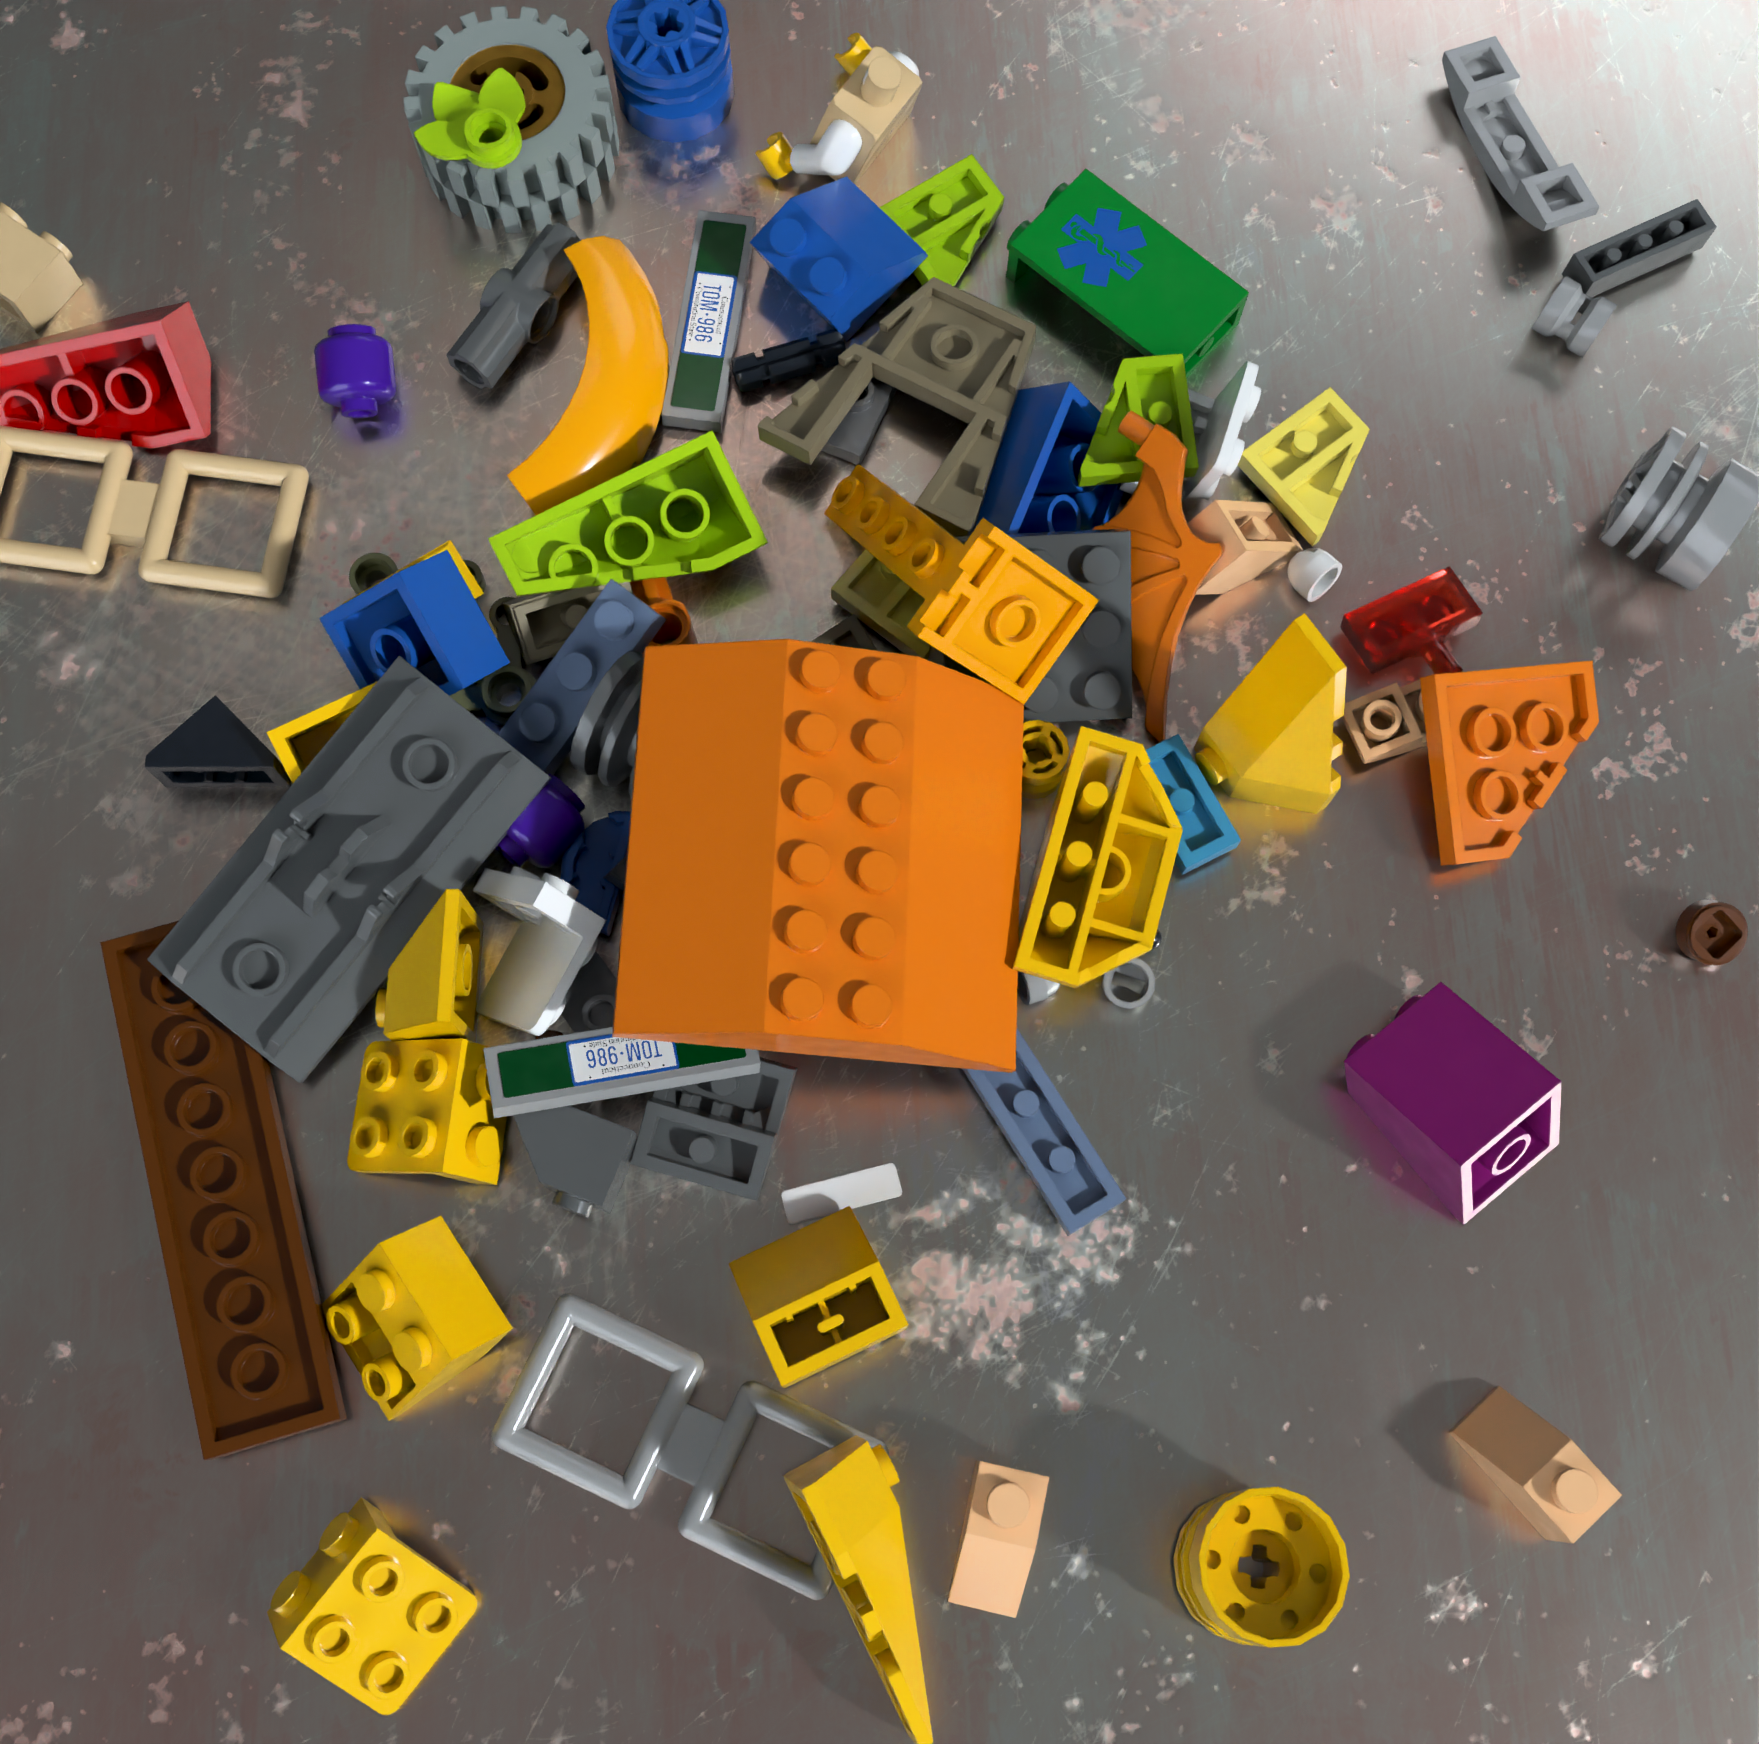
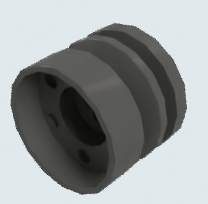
M628 651L617 659L603 676L579 720L572 741L570 761L574 769L585 775H596L598 773L600 782L608 787H616L630 776L628 791L631 799L644 656L638 651Z

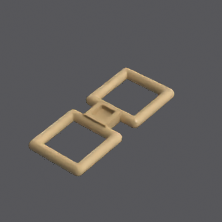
M0 426V496L13 452L104 463L81 549L0 538V563L93 575L103 569L109 545L112 543L143 547L138 573L147 582L265 598H275L281 594L309 481V473L304 466L293 463L174 449L167 455L160 484L127 480L133 451L125 442ZM188 475L281 486L261 572L167 560Z

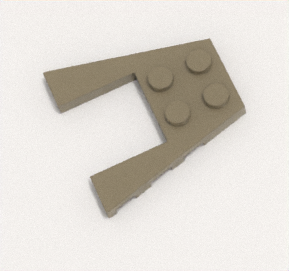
M933 277L879 322V330L862 345L854 343L838 356L839 364L818 382L811 379L791 395L792 403L775 418L771 419L769 416H766L760 421L757 426L759 440L811 465L874 377L969 423L914 506L953 536H970L974 531L1033 350L1037 325Z

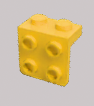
M463 1038L374 1041L370 1043L365 1050L347 1156L349 1169L361 1173L434 1174L473 1184L497 1185L507 1116L494 1119L483 1048L489 1046Z
M361 1497L348 1513H340L329 1523L320 1538L319 1549L302 1570L291 1572L280 1583L272 1597L271 1608L267 1611L280 1649L379 1714L389 1715L399 1709L474 1614L477 1608V1599L469 1588L397 1539L382 1511Z

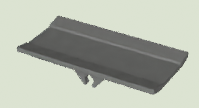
M398 656L147 960L178 988L272 1064L297 1082L303 1083L387 981L388 969L446 889L461 890L505 837L513 822L552 778L401 656Z

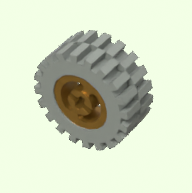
M506 6L490 7L492 20L480 23L475 12H471L460 17L463 30L456 34L447 25L434 33L438 49L434 51L423 45L415 55L420 72L408 69L405 80L409 96L403 97L404 111L431 188L440 201L444 198L447 199L451 212L463 219L471 209L476 226L491 230L495 218L502 219L506 233H521V221L533 219L537 231H541L547 224L552 225L549 215L559 211L565 220L569 221L580 214L577 200L581 196L590 204H593L602 194L599 178L610 182L615 171L613 156H619L618 127L604 61L598 49L591 52L589 38L579 28L569 36L566 19L553 13L547 23L543 24L540 23L536 8L522 6L520 18H509ZM498 68L505 69L516 79L523 91L526 108L517 124L522 136V148L518 156L511 163L500 168L488 169L479 167L468 159L446 161L429 155L417 142L414 132L420 127L436 121L432 108L434 85L437 82H444L480 93L486 79Z

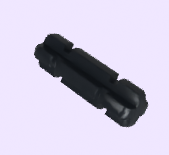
M836 329L815 334L816 340L812 342L809 341L808 337L763 349V356L757 358L754 352L735 357L732 360V372L739 390L747 392L764 387L762 381L767 379L770 380L771 384L816 372L815 365L822 364L824 369L838 365V356L846 350L841 333Z

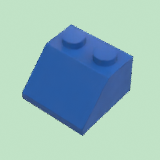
M847 176L790 198L750 241V244L769 267L833 329L840 332L846 342L928 257L927 253Z
M448 550L392 575L319 618L359 689L377 682L398 656H401L449 696L510 663Z

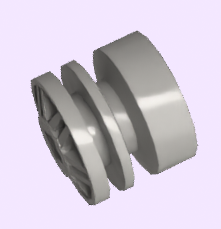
M1672 426L1654 446L1639 457L1625 477L1610 503L1607 522L1598 540L1613 547L1631 526L1637 528L1625 555L1634 560L1645 552L1655 539L1664 543L1665 545L1659 555L1655 572L1685 589L1693 591L1717 566L1759 502V473L1730 458L1719 466L1709 479L1703 477L1699 472L1706 460L1709 445L1700 441L1691 449L1681 463L1674 461L1686 439L1687 433Z

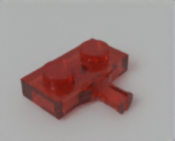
M1449 566L1344 614L1340 628L1371 674L1406 658L1423 657L1434 674L1462 672L1463 668L1457 663L1444 643L1449 638L1477 626L1483 612Z

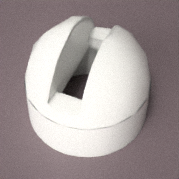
M1308 548L1298 552L1290 560L1287 569L1289 582L1308 602H1313L1332 587L1342 571V564L1320 548Z

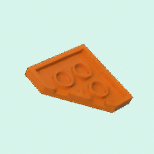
M1593 661L1444 673L1420 677L1441 866L1510 858L1522 840L1518 833L1533 810L1543 808L1567 772L1563 765L1577 744L1587 741L1599 723Z

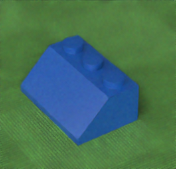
M1070 381L1019 390L975 528L981 519L985 518L1006 534L1092 530L1095 526L1103 525L1115 516L1124 491L1120 490L1121 483L1078 486L1080 468L1102 413Z

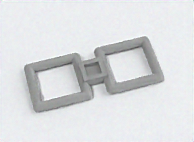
M567 1293L561 1295L555 1302L492 1430L491 1437L495 1446L625 1509L636 1508L641 1503L656 1470L660 1469L694 1486L678 1521V1529L683 1537L813 1600L825 1598L829 1594L834 1581L819 1550H817L810 1566L710 1517L758 1414L829 1448H833L857 1435L867 1440L871 1448L881 1444L889 1456L886 1444L756 1381H747L740 1387L724 1421L688 1403L704 1369L703 1359L698 1353L574 1294ZM574 1326L672 1372L624 1475L524 1428Z

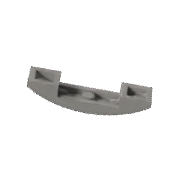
M1493 36L1445 51L1442 57V64L1450 94L1464 132L1484 171L1508 204L1523 219L1542 231L1596 215L1599 205L1574 164L1570 163L1561 167L1557 165L1516 97L1515 91L1521 77L1497 37Z

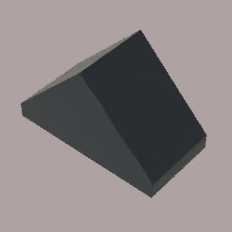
M216 695L152 749L145 759V768L165 787L291 786V780L282 763Z

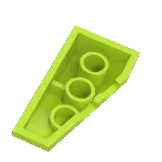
M713 430L488 538L517 596L607 585L610 579L618 583L713 571L768 544Z

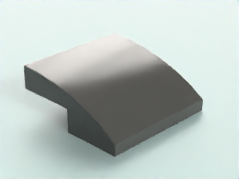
M759 1057L761 1062L760 1072L756 1074L654 1091L653 1097L647 1101L630 1164L757 1201L773 1155L798 1068Z

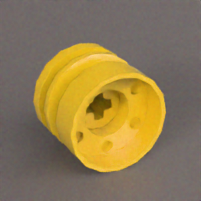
M1281 1487L1253 1488L1225 1493L1197 1507L1180 1530L1173 1557L1176 1586L1190 1615L1213 1635L1242 1645H1256L1268 1648L1297 1646L1324 1632L1343 1607L1350 1578L1346 1546L1331 1517L1307 1496ZM1251 1556L1252 1560L1262 1562V1576L1250 1578L1249 1574L1239 1572V1558Z

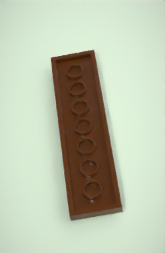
M178 921L100 943L203 1459L214 1460L346 1420L347 1417L269 1062L253 1047L172 983L147 960L178 923Z

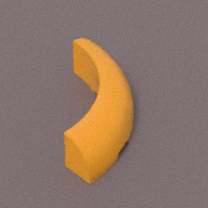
M606 236L582 239L564 249L566 256L581 280L585 293L589 316V342L578 386L559 422L542 444L525 461L507 474V477L535 515L629 471L633 463L640 464L658 425L668 380V345L664 338L662 318L659 311L660 306L645 272L630 250L619 239Z

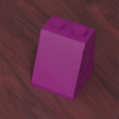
M1442 982L1438 983L1424 996L1418 994L1408 999L1400 1007L1395 1019L1376 1035L1368 1034L1359 1039L1350 1049L1346 1060H1344L1348 1094L1450 1213L1463 1225L1559 1144L1562 1081Z

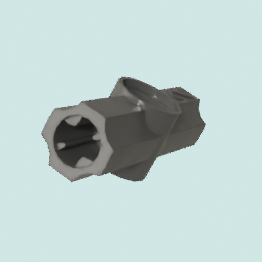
M559 222L556 225L547 224L512 270L501 268L490 278L481 296L480 312L446 354L450 366L456 369L467 382L481 390L483 387L492 389L527 342L536 344L549 333L558 314L559 300L578 276L564 252L565 248L581 241L575 231Z

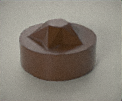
M1703 899L1689 905L1680 915L1676 925V940L1682 952L1689 958L1707 965H1723L1735 959L1743 950L1748 937V926L1743 914L1736 907L1714 899Z

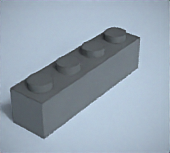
M1695 199L1574 253L1562 275L1580 283L1583 293L1594 297L1701 249L1717 226L1699 200Z

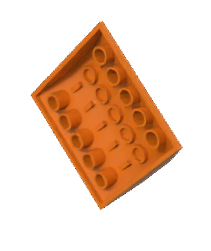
M794 639L646 646L643 656L612 1037L1007 1073L1016 1071L1018 971L1012 968L1019 942L1024 704L990 683L913 655Z

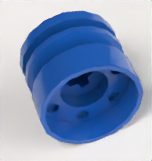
M618 0L612 6L606 25L620 110L631 126L651 139L671 143L696 140L715 130L729 114L735 95L730 59L731 49L726 11L719 0Z

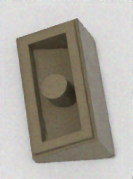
M630 582L619 583L632 593ZM606 585L525 595L502 602L504 614L525 664L529 665L554 657Z

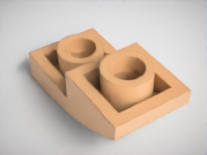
M1448 667L1434 674L1454 673L1452 667ZM1420 679L1402 687H1399L1396 682L1345 703L1342 720L1363 764L1390 758L1427 746Z

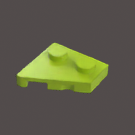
M1183 354L1122 359L1108 400L1078 475L1079 487L1139 482L1144 463L1138 460L1135 455L1141 446L1118 432L1121 421L1131 410L1154 425H1162L1180 439L1189 451L1184 478L1195 477L1199 464Z

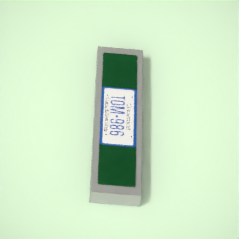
M698 210L661 414L662 422L665 426L722 432L732 374V360L735 357L753 246L750 244V241L756 234V217Z
M613 1027L483 1048L494 1119L756 1074L760 1072L761 1064L758 1050L612 1037Z

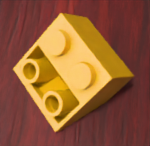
M850 1206L728 1263L752 1322L781 1387L784 1389L908 1328L909 1324L882 1266Z
M441 1215L378 1243L322 1303L324 1317L327 1320L331 1335L344 1347L362 1377L366 1392L373 1400L377 1401L388 1421L401 1415L476 1363L513 1329Z

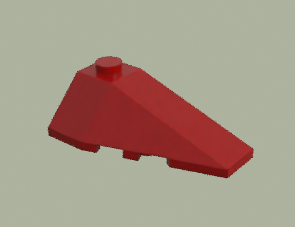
M189 301L124 315L0 349V426L38 431L50 430L73 433L84 437H103L132 441V446L157 448L208 437L211 434V358Z

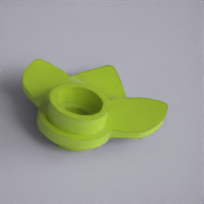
M503 68L496 69L486 79L480 93L444 82H437L434 85L432 108L436 121L428 123L414 132V136L423 150L438 159L446 161L468 159L473 164L488 169L503 167L511 163L518 156L522 148V136L517 124L525 111L526 104L521 87L508 71Z

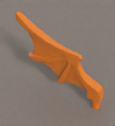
M1131 410L1121 421L1118 432L1141 446L1135 457L1144 463L1142 474L1134 493L1126 505L1112 519L1103 525L1095 526L1092 530L1127 528L1131 531L1132 671L1138 679L1145 702V727L1159 742H1163L1166 739L1168 691L1178 637L1194 596L1209 571L1222 556V548L1219 542L1210 543L1203 541L1194 535L1187 525L1182 509V485L1188 449L1174 433L1160 424H1152Z

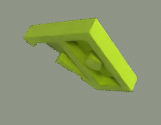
M971 154L879 208L927 253L928 257L913 271L922 286L933 277L955 286L1001 213L1004 196Z

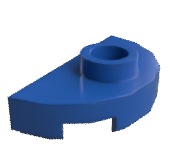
M614 811L608 813L609 817L594 821L585 829L584 833L582 832L572 842L571 846L562 856L560 879L579 890L575 901L606 920L600 933L609 937L622 890L603 877L620 860L627 856L631 811Z

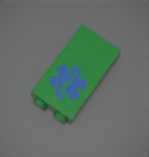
M1085 169L1070 185L1066 182L1060 184L1048 198L1044 210L1032 222L1029 220L1023 221L1014 230L1007 243L1009 256L1006 277L1015 284L1032 268L1144 356L1183 354L1186 379L1239 324L1249 294L1246 289L1088 169Z

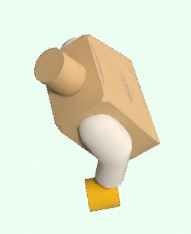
M860 33L851 34L848 37V41L852 45L851 48L843 54L836 53L834 55V58L850 77L829 103L810 144H797L792 148L784 134L776 132L767 138L769 147L755 152L768 174L773 179H779L794 170L798 174L829 175L835 181L847 176L856 184L912 112L923 84L919 77V70L913 60L901 52L887 51L881 46L876 45L872 49Z

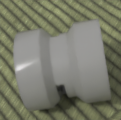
M1565 276L1537 318L1532 329L1545 337L1558 336L1566 341L1568 350L1583 358L1617 304L1602 296L1591 298L1583 293L1580 283ZM1577 312L1583 314L1576 325L1571 323Z

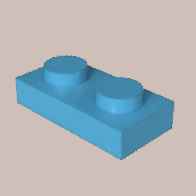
M1177 734L1146 749L1151 761L1149 764L1162 784L1183 828L1175 858V863L1181 874L1183 875L1237 848L1241 842L1239 835L1180 735Z

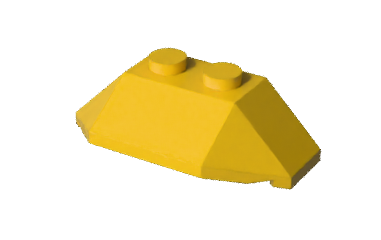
M1084 726L1080 727L1052 805L1020 919L1019 942L1013 970L1077 988L1152 949L1183 828L1162 784L1149 764L1151 761L1143 744Z

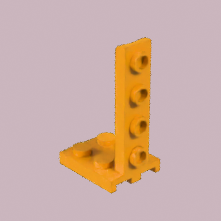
M860 464L856 465L850 476L844 478L837 485L833 492L831 503L824 512L828 518L925 599L906 626L910 631L1022 704L1027 702L1099 601L1095 596L985 518L981 519L965 544Z

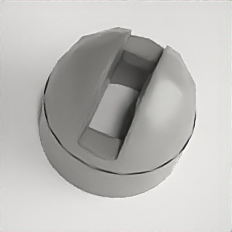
M1135 958L1105 973L1102 980L1103 990L1106 997L1113 1004L1127 1009L1137 1008L1144 1005L1153 995L1155 976L1146 962ZM1118 972L1144 981L1145 984L1141 994L1127 987L1111 984L1114 973Z

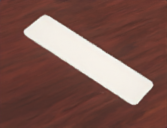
M888 1163L785 1190L782 1192L781 1197L787 1221L789 1224L794 1225L831 1215L848 1206L854 1209L900 1197L902 1195V1188L895 1164Z

